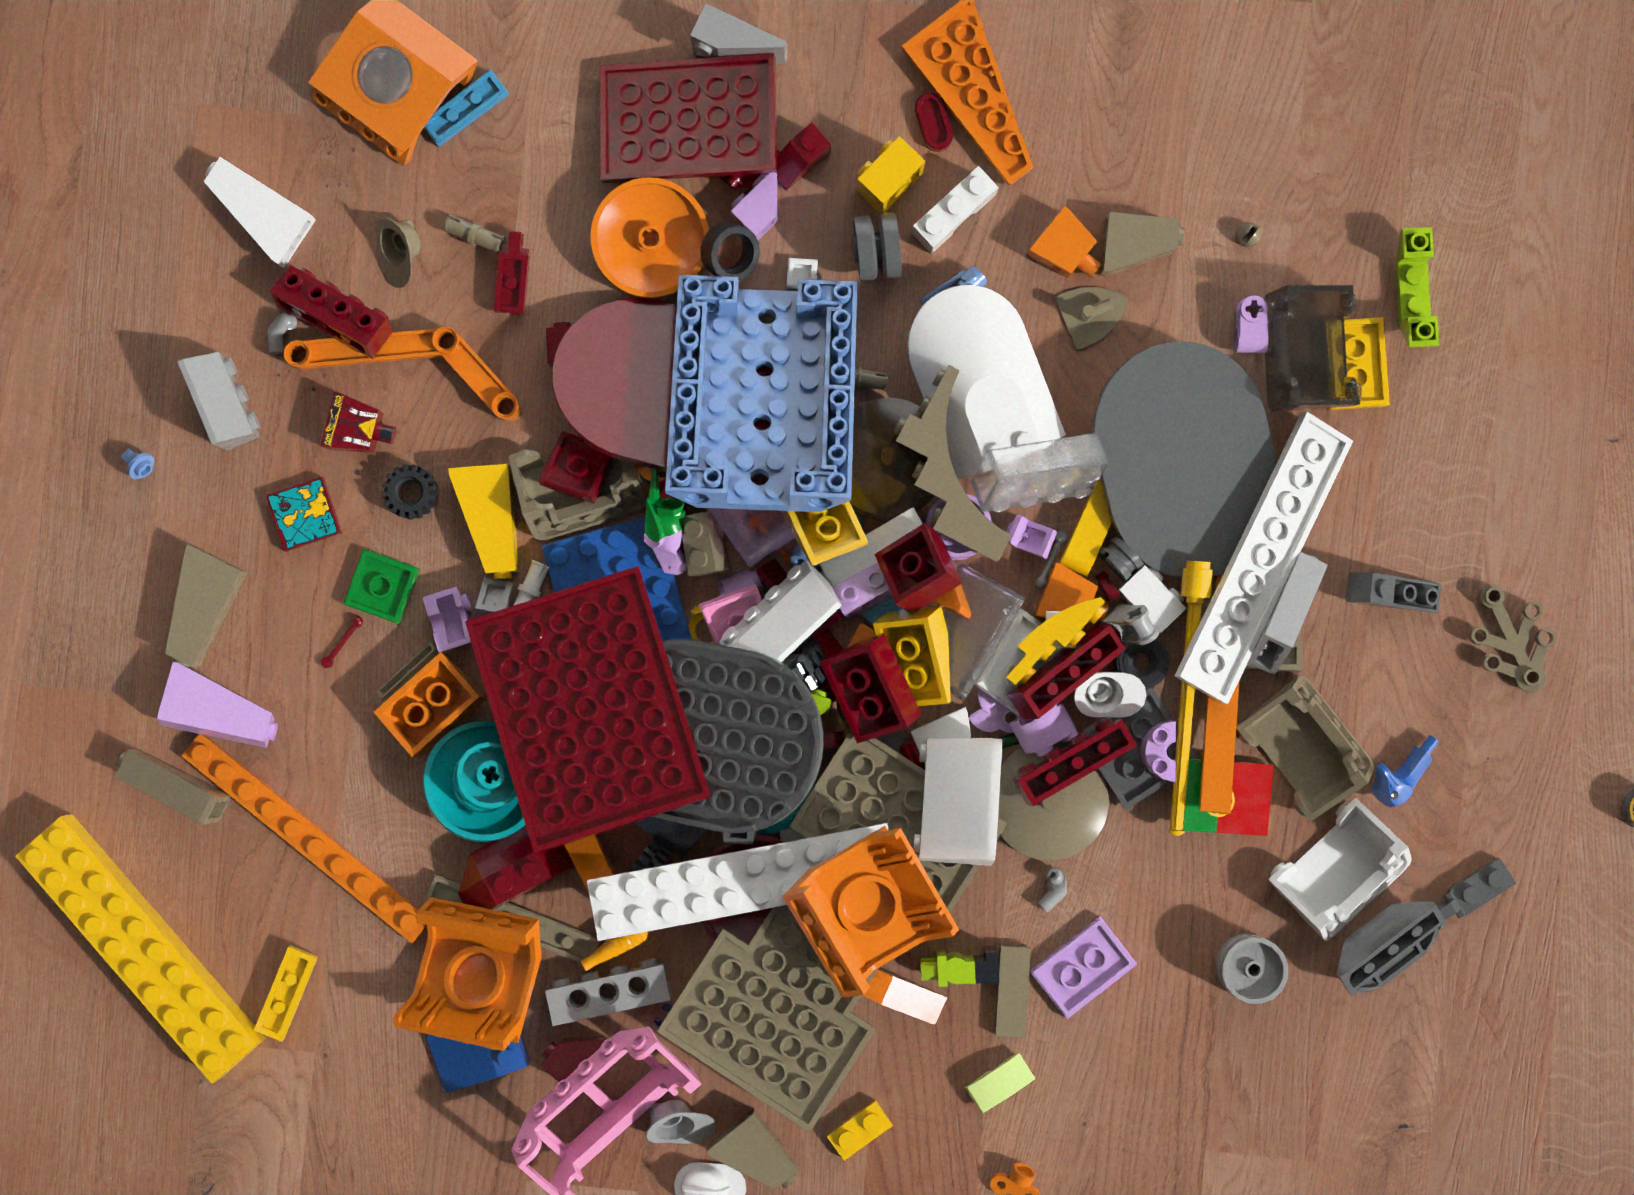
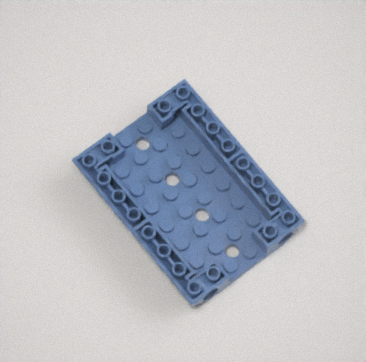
M679 275L666 494L697 508L821 512L851 501L857 281L798 279V291L739 289L738 277ZM764 314H770L775 320L770 324H764L759 318ZM766 366L771 368L773 372L771 375L763 377L756 371L758 368ZM758 420H766L770 423V427L766 430H758L754 427V423ZM756 474H763L768 478V481L764 485H756L751 479Z

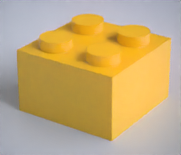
M900 136L894 142L888 140L878 151L880 156L873 163L870 161L866 162L857 173L859 175L857 179V193L879 214L886 212L923 175L925 160Z

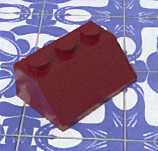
M885 633L861 640L820 662L857 744L907 728L921 715Z

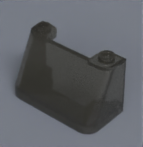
M1286 285L1268 293L1264 298L1268 308V349L1265 353L1267 401L1271 411L1359 405L1362 395L1361 385L1355 377H1347L1344 319L1348 318L1357 306L1353 285Z

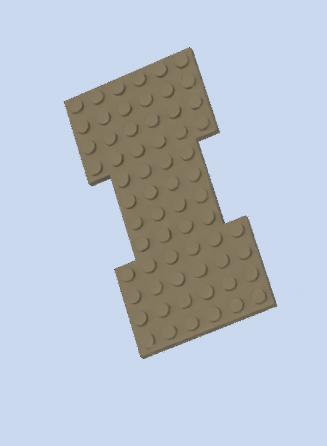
M850 731L789 827L804 837L810 838L887 823L888 830L901 828L911 847L914 848V835L920 834L922 827L925 770L876 738L857 744L852 731ZM998 818L997 839L1007 825L1000 818ZM920 861L949 913H951L981 866ZM788 905L772 908L750 944H747L723 928L657 1032L810 1133L875 1032L876 1027L851 1012L861 995L842 998ZM878 969L873 971L866 979L868 984L870 983L871 979L873 978Z

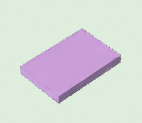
M1098 916L1033 967L1030 972L1066 1019H1068L1135 967L1137 963L1104 920Z

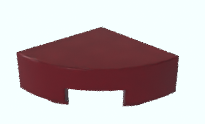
M1103 571L1094 576L1107 602L1120 597L1121 594L1116 585L1111 583L1108 573Z

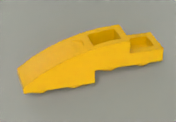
M1100 597L1081 602L1055 614L1039 625L1018 645L1026 655L1010 672L1007 678L1015 685L1020 681L1025 685L1036 673L1033 666L1041 658L1045 662L1056 650V647L1052 645L1056 640L1065 648L1069 643L1074 647L1086 634L1082 631V628L1089 621L1095 624L1106 611L1102 608L1105 601Z

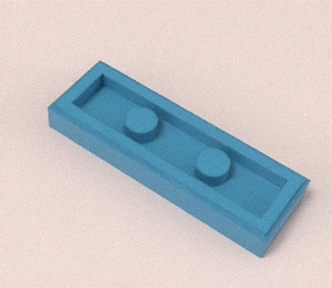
M490 69L437 108L424 128L440 147L509 96V93Z

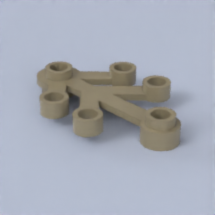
M1497 585L1482 587L1478 592V601L1482 607L1492 610L1505 639L1489 634L1488 630L1484 627H1475L1469 632V640L1475 645L1484 644L1513 655L1518 665L1515 666L1502 662V659L1497 654H1487L1481 661L1483 669L1488 672L1497 671L1515 678L1517 686L1525 692L1540 690L1546 681V674L1541 666L1548 647L1552 646L1556 641V635L1550 629L1539 630L1535 635L1537 644L1530 660L1525 652V648L1535 620L1539 619L1543 614L1542 606L1537 602H1529L1523 606V617L1516 633L1503 605L1505 599L1504 591ZM1491 591H1494L1497 594V600L1495 602H1492L1489 599V593ZM1531 605L1537 609L1534 617L1528 612ZM1477 630L1483 633L1481 641L1475 639L1474 635ZM1544 632L1550 637L1549 642L1546 644L1541 640ZM1490 657L1496 660L1494 668H1490L1487 664ZM1529 672H1533L1536 676L1533 683L1527 680Z

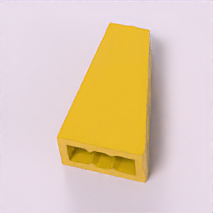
M509 464L448 468L451 482L485 573L494 574V579L512 578V573L519 572L511 466Z

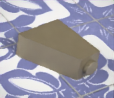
M1109 212L1105 220L1100 276H1109L1173 254L1178 246L1183 244L1184 228H1180V219Z
M755 1109L707 1146L706 1152L710 1157L774 1190L781 1185L783 1188H786L798 1177L796 1175L799 1171L798 1163Z

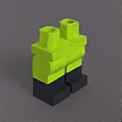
M984 946V954L963 955L956 951L946 954L945 950H936V957L920 958L921 981L938 980L939 987H948V982L952 984L1000 983L996 946Z

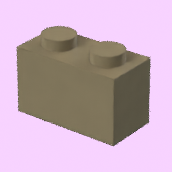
M702 512L679 519L682 527L688 575L704 576L730 571L720 512Z

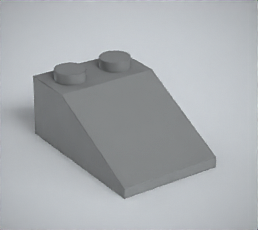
M705 4L690 35L693 52L696 53L695 56L697 58L774 53L776 64H785L788 59L786 41L708 4Z

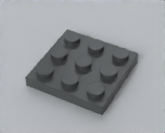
M1152 687L1145 689L1146 700L1137 713L1128 717H1110L1112 721L1115 719L1123 720L1137 746L1098 768L1124 810L1131 808L1170 782L1169 780L1157 778L1149 772L1142 762L1140 753L1142 738L1152 727L1160 722L1174 721ZM1102 717L1078 734L1083 732L1086 736L1096 731L1094 726L1108 717ZM1177 724L1176 742L1171 743L1167 747L1166 751L1168 757L1171 760H1175L1178 732ZM1190 746L1189 759H1199Z

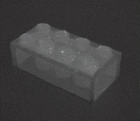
M1097 433L987 450L971 480V484L982 512L992 510L994 512H1002L1010 507L1021 506L1026 508L1040 502L1048 501L1049 503H1055L1064 498H1084L1092 492L1109 462Z

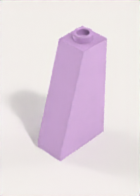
M172 663L157 715V720L161 726L263 748L268 747L269 740L274 741L278 723H274L275 719L271 712L179 663Z

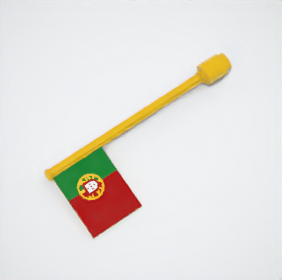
M1186 560V568H1183L1180 596H1186V603H1188L1184 655L1200 624L1201 607L1204 604V599L1211 598L1213 570H1210L1211 562ZM1182 681L1175 756V782H1173L1170 829H1167L1169 834L1181 836L1185 831L1268 836L1274 767L1272 764L1234 762L1231 814L1199 811L1202 760L1189 759L1195 688Z

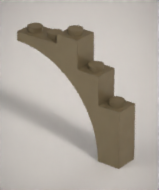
M948 365L946 371L941 368L939 369L932 385L937 387L932 398L927 395L918 410V412L923 414L921 419L912 414H909L907 419L901 417L893 433L898 435L896 442L927 457L925 463L919 461L912 474V477L916 479L914 485L946 501L944 506L937 505L930 521L934 522L932 529L998 562L1012 535L996 526L977 509L963 490L951 463L947 444L946 418L952 388L960 370Z

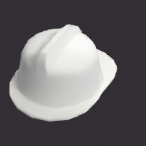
M1099 670L1075 690L1074 699L1080 712L1087 716L1121 718L1131 716L1142 708L1146 700V690L1141 680L1132 674Z
M690 1163L682 1167L676 1175L674 1182L676 1195H745L746 1183L741 1172L725 1164Z

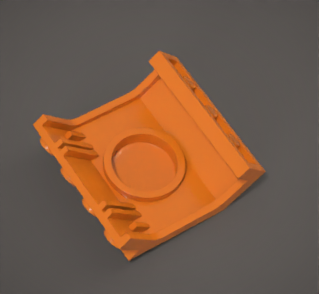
M886 826L881 827L807 870L782 896L842 998L864 995L870 988L866 979L873 971L916 945L929 940L953 937L959 930L901 828L887 830Z
M430 897L416 912L417 923L427 925L428 938L415 988L411 997L393 1016L394 1027L487 1047L492 1050L504 1051L511 1042L519 1043L541 961L539 919Z

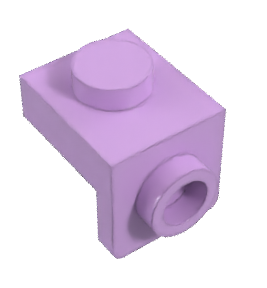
M1017 514L1015 520L1009 524L1007 533L1012 535L1008 543L1019 550L1047 559L1058 532Z

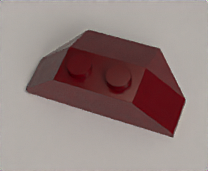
M524 825L513 834L495 840L470 853L458 895L463 904L494 910L575 868V865L565 845L535 854L526 825Z

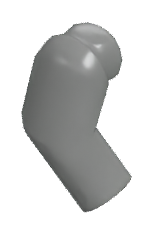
M286 312L280 313L268 327L269 354L284 353L283 334L287 329L292 330L296 328L297 318L294 315H287Z
M1051 868L1047 872L1048 892L1038 901L1047 913L1067 894L1066 875L1058 868Z

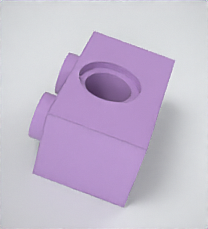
M878 562L832 587L842 605L840 607L842 613L849 620L892 598Z

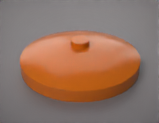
M638 178L619 185L603 199L592 221L591 248L598 268L615 287L634 296L658 298L678 291L679 275H697L703 267L700 248L703 238L709 231V227L701 206L687 190L665 179Z

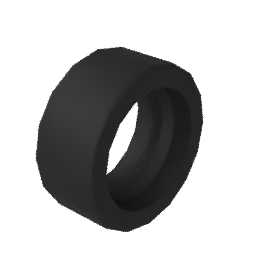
M731 222L719 223L709 229L703 238L700 248L701 261L707 271L714 276L738 277V280H742L752 273L760 255L759 242L755 234L748 228ZM734 234L739 236L742 241L743 250L741 257L730 269L722 268L718 262L717 253L719 246L726 237Z

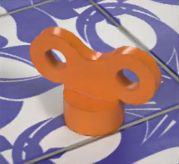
M1015 1163L1009 1175L1001 1172L991 1177L990 1188L998 1195H1025L1027 1193L1040 1195L1039 1190L1031 1185L1036 1177V1173L1027 1164ZM1003 1181L1005 1186H999L997 1183Z

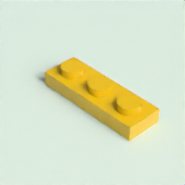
M292 945L288 946L254 1031L281 1042L285 1039L318 956Z

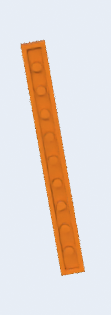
M199 734L181 755L410 943H414L427 927L425 924L417 923L416 912L420 908L207 735Z

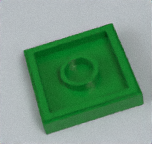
M363 549L343 605L396 624H401L420 569Z

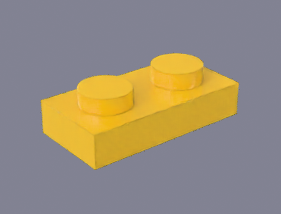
M873 1100L827 1134V1138L845 1161L891 1128L893 1124L877 1101Z

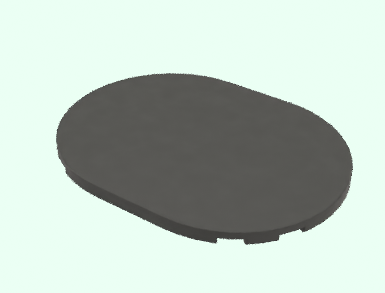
M1180 341L1158 344L1128 358L1109 377L1099 395L1100 398L1095 415H1093L1092 443L1109 515L1119 538L1130 546L1148 567L1170 576L1182 578L1183 568H1186V560L1211 562L1210 570H1213V576H1217L1225 572L1277 464L1265 409L1259 392L1249 375L1237 362L1215 348L1195 342Z
M663 640L711 798L653 817L725 833L757 831L786 818L803 802L810 792L818 775L823 754L822 721L815 700L807 686L788 666L764 653L698 640Z

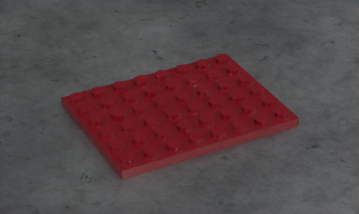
M639 566L465 621L535 854L711 798Z

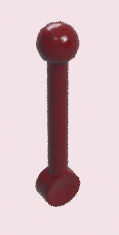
M355 616L352 619V625L329 656L322 658L321 665L324 668L333 666L335 656L356 628L363 625V619L360 616Z

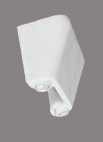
M927 738L926 744H920L919 762H925L921 833L914 835L913 848L915 853H919V861L992 866L995 861L1002 739Z
M1357 798L1350 803L1348 801L1343 803L1335 813L1337 815L1336 825L1295 864L1291 862L1278 864L1272 870L1271 877L1268 879L1272 886L1324 941H1329L1398 878L1407 869L1412 860L1408 846Z

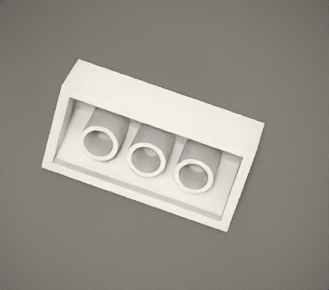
M805 560L801 565L794 566L788 572L787 578L783 582L769 589L765 599L757 606L749 608L744 614L743 619L735 627L728 628L719 642L720 645L764 653L782 662L842 605L831 584Z

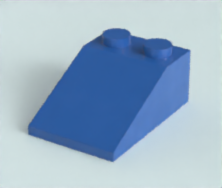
M522 1034L520 1035L519 1043L511 1042L504 1051L492 1050L487 1047L466 1044L434 1035L426 1036L446 1093L527 1067L531 1062Z

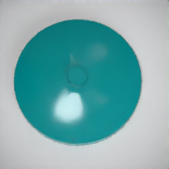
M490 721L470 722L448 732L431 750L423 771V793L433 817L450 833L470 841L488 842L499 840L513 834L525 825L522 811L517 801V795L512 801L497 811L479 813L470 811L460 804L453 793L451 776L453 767L467 750L480 743L495 742L501 744L496 724ZM483 774L486 776L485 782L489 783L491 781L490 776Z

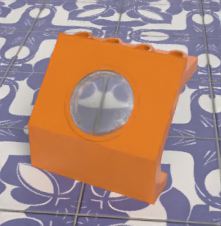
M371 0L356 12L308 83L313 86L310 97L337 116L343 123L361 134L366 140L384 151L389 157L405 166L411 161L418 136L456 84L460 82L465 86L472 80L478 60L399 1Z

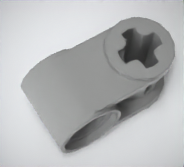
M1119 603L1100 624L1111 625L1121 642L1145 645L1155 640L1159 635V629L1151 623L1148 617L1149 610L1145 605Z

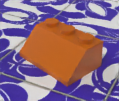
M440 652L373 713L411 757L421 758L444 735L453 730L487 698L448 657Z

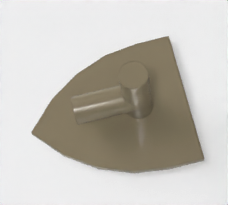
M1081 287L1054 297L1077 351L1093 345L1112 331L1122 317L1129 299L1114 290L1100 287Z

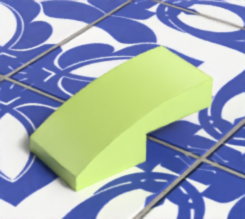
M1017 1053L995 1069L981 1075L965 1088L980 1113H984L1035 1080V1077L1020 1053Z

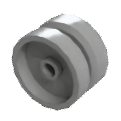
M1242 933L1229 938L1220 947L1216 956L1215 972L1220 984L1235 998L1249 1004H1262L1273 1000L1283 991L1288 980V963L1284 953L1275 943L1256 934ZM1255 964L1256 967L1251 969L1250 974L1248 972V968L1250 965Z

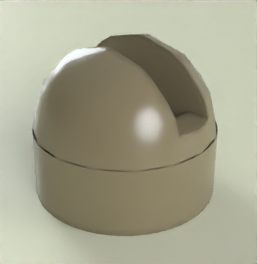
M1250 222L1243 224L1236 233L1238 243L1247 248L1255 246L1261 239V230L1258 225ZM1253 228L1255 233L1247 241L1243 237Z

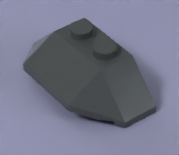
M1433 901L1392 903L1344 940L1337 976L1351 996L1356 995L1358 992L1380 989L1428 952L1436 940L1439 930L1443 929L1446 924L1437 905Z

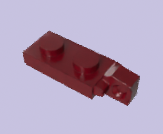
M510 231L508 247L502 246L501 252H499L494 301L495 313L525 315L530 256L529 249L523 248L524 234L522 232Z

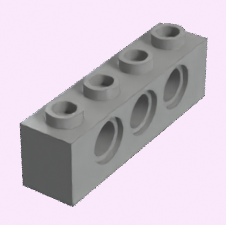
M657 958L640 961V967L628 969V965H620L610 968L611 973L599 976L598 971L582 974V980L570 982L569 977L551 981L552 986L548 987L545 993L552 1026L671 1000L672 992L665 961L658 963ZM633 977L643 978L646 988L640 992L634 991L630 986V979ZM604 983L614 985L616 996L612 998L603 996L601 985ZM572 991H584L587 996V1002L576 1004L572 1000Z

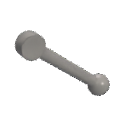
M1059 531L1056 535L1055 545L1043 572L1035 580L1037 588L1041 589L1046 586V577L1061 544L1067 540V534L1064 531Z

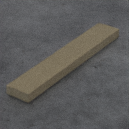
M435 873L424 902L430 897L462 903L458 895L461 883ZM511 902L494 909L539 919L541 948L580 964V961L592 954L601 942L598 941L595 935Z

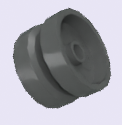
M895 211L879 214L877 218L878 232H874L872 218L868 214L853 216V251L855 263L858 266L860 282L876 279L878 274L877 261H881L882 272L887 279L902 277L900 240Z

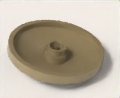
M1057 742L1052 746L1053 748L1059 747L1061 751L1070 745ZM1021 747L1011 753L1001 763L998 818L1006 822L1007 825L1000 836L1012 848L1034 859L1060 860L1078 854L1096 839L1107 818L1109 795L1103 775L1097 769L1035 806H1029L1025 803L1012 779L1019 775L1017 770L1031 762L1035 766L1045 759L1043 756L1038 757L1036 752L1025 754Z

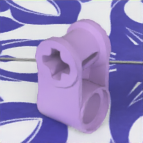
M1249 296L1241 300L1236 306L1235 353L1267 352L1268 308L1267 303L1260 296ZM1251 303L1252 308H1257V313L1253 314L1252 317L1251 313L1245 310Z

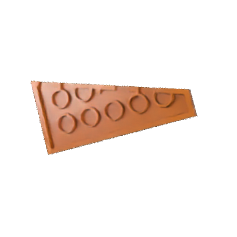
M961 0L904 43L901 49L1010 187L1031 171L1033 164L1022 133H1020L1012 105L1008 100L1006 88L991 46H989L983 23L975 7V1Z

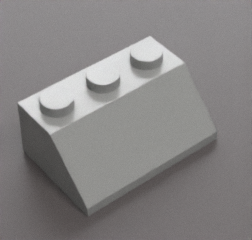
M220 352L177 361L212 445L228 451L260 437L257 431L260 428V423L253 411L249 412L246 405L249 397L243 385H238L234 375L238 372L231 357L227 358Z

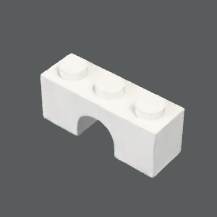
M978 166L913 225L911 233L932 254L953 235L954 231L971 214L975 215L995 197L999 187Z

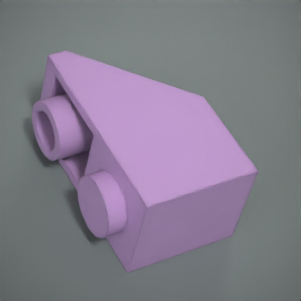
M762 173L752 184L754 189L747 196L744 193L741 194L731 205L733 207L731 210L732 218L739 225L753 232L757 240L777 222V173H769L768 175Z

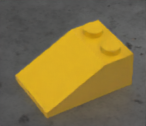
M849 501L821 512L781 511L789 529L811 566L868 545V540Z
M942 606L921 608L913 614L906 610L887 612L873 623L876 635L885 633L917 705L948 704L951 701L949 642Z

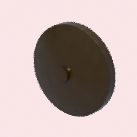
M881 398L863 403L854 409L851 501L849 502L859 511L874 517L895 518L913 507L915 511L922 509L935 497V495L915 486L916 479L912 477L919 461L925 463L927 457L896 442L898 435L893 433L901 417L907 419L909 414H912L921 419L923 414L918 412L920 406L903 399Z

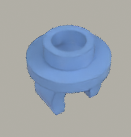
M128 448L121 455V458L129 464L127 474L132 479L144 478L152 472L155 461L149 453L138 454Z

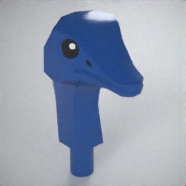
M1429 735L1420 747H1413L1405 763L1394 772H1391L1383 763H1378L1375 766V780L1371 788V793L1375 798L1388 807H1395L1406 802L1413 794V789L1418 780L1432 762L1429 754L1439 741Z

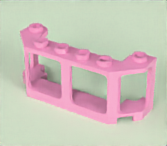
M649 1026L619 1031L612 1038L605 1040L593 1055L583 1060L573 1073L566 1079L561 1080L554 1090L544 1099L537 1101L527 1113L511 1149L517 1166L550 1195H575L569 1189V1186L575 1178L579 1182L584 1179L581 1169L667 1091L676 1096L679 1093L677 1087L682 1085L691 1094L701 1085V1082L694 1069L687 1062H681L657 1039ZM657 1049L672 1064L660 1063L651 1053ZM627 1052L635 1060L643 1059L651 1066V1070L618 1100L609 1098L593 1083ZM584 1092L604 1111L601 1116L572 1142L565 1143L545 1125ZM541 1141L560 1156L559 1164L550 1183L528 1165L539 1153L542 1145Z

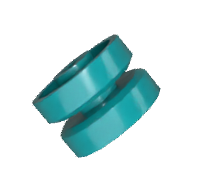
M495 742L477 744L467 750L453 767L451 776L453 793L459 803L470 811L479 813L494 812L508 804L516 796L502 744ZM483 774L490 776L491 781L489 783L485 782L486 776Z

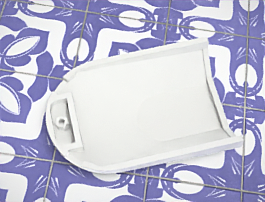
M960 285L945 289L924 303L917 312L918 314L909 330L907 342L908 357L923 399L926 395L932 398L937 388L932 383L940 368L946 371L948 365H951L960 370L952 388L946 418L948 450L957 479L986 473L1044 450L1066 435L1020 315L1009 301L1000 294L984 287Z

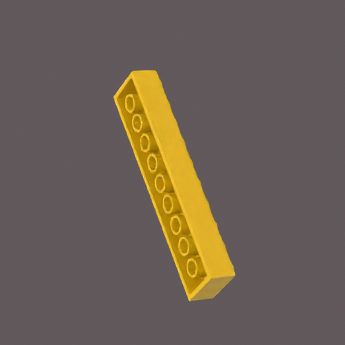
M73 814L60 816L15 856L211 1084L221 1079L266 1039L263 1034L254 1031L255 1025Z

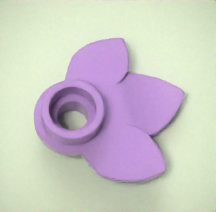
M977 688L978 700L982 709L969 716L971 723L985 732L1001 729L1004 732L1013 733L1011 725L1005 721V715L1008 712H1014Z

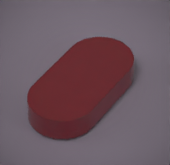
M935 93L922 94L915 103V115L923 141L931 151L942 152L951 145L953 139V131L944 102Z

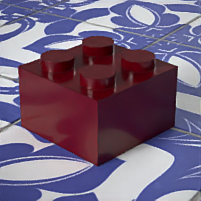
M925 523L874 554L895 604L911 614L962 584L941 535Z

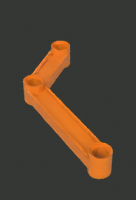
M444 326L436 329L392 332L373 359L335 338L305 341L294 340L288 343L284 349L283 355L286 362L301 371L443 357L499 419L504 422H514L520 417L522 412L519 400L461 336L450 327ZM447 335L454 336L453 346L443 349L441 347V340ZM305 349V359L299 363L295 362L294 355L296 351ZM507 400L513 401V411L507 415L501 414L500 405L502 402Z

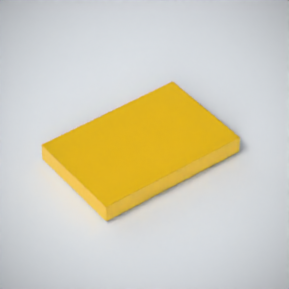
M1383 317L1322 322L1328 410L1389 406Z

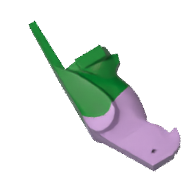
M652 468L650 492L646 504L644 541L655 552L664 573L678 575L687 569V563L680 549L682 527L679 519L683 518L686 513L683 510L684 501L671 497L661 498L659 495V470Z

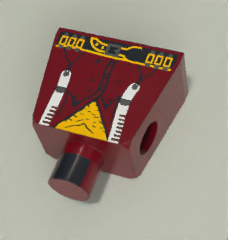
M334 391L320 446L334 451L374 453L377 441L393 444L396 427L382 424L384 413L380 410Z

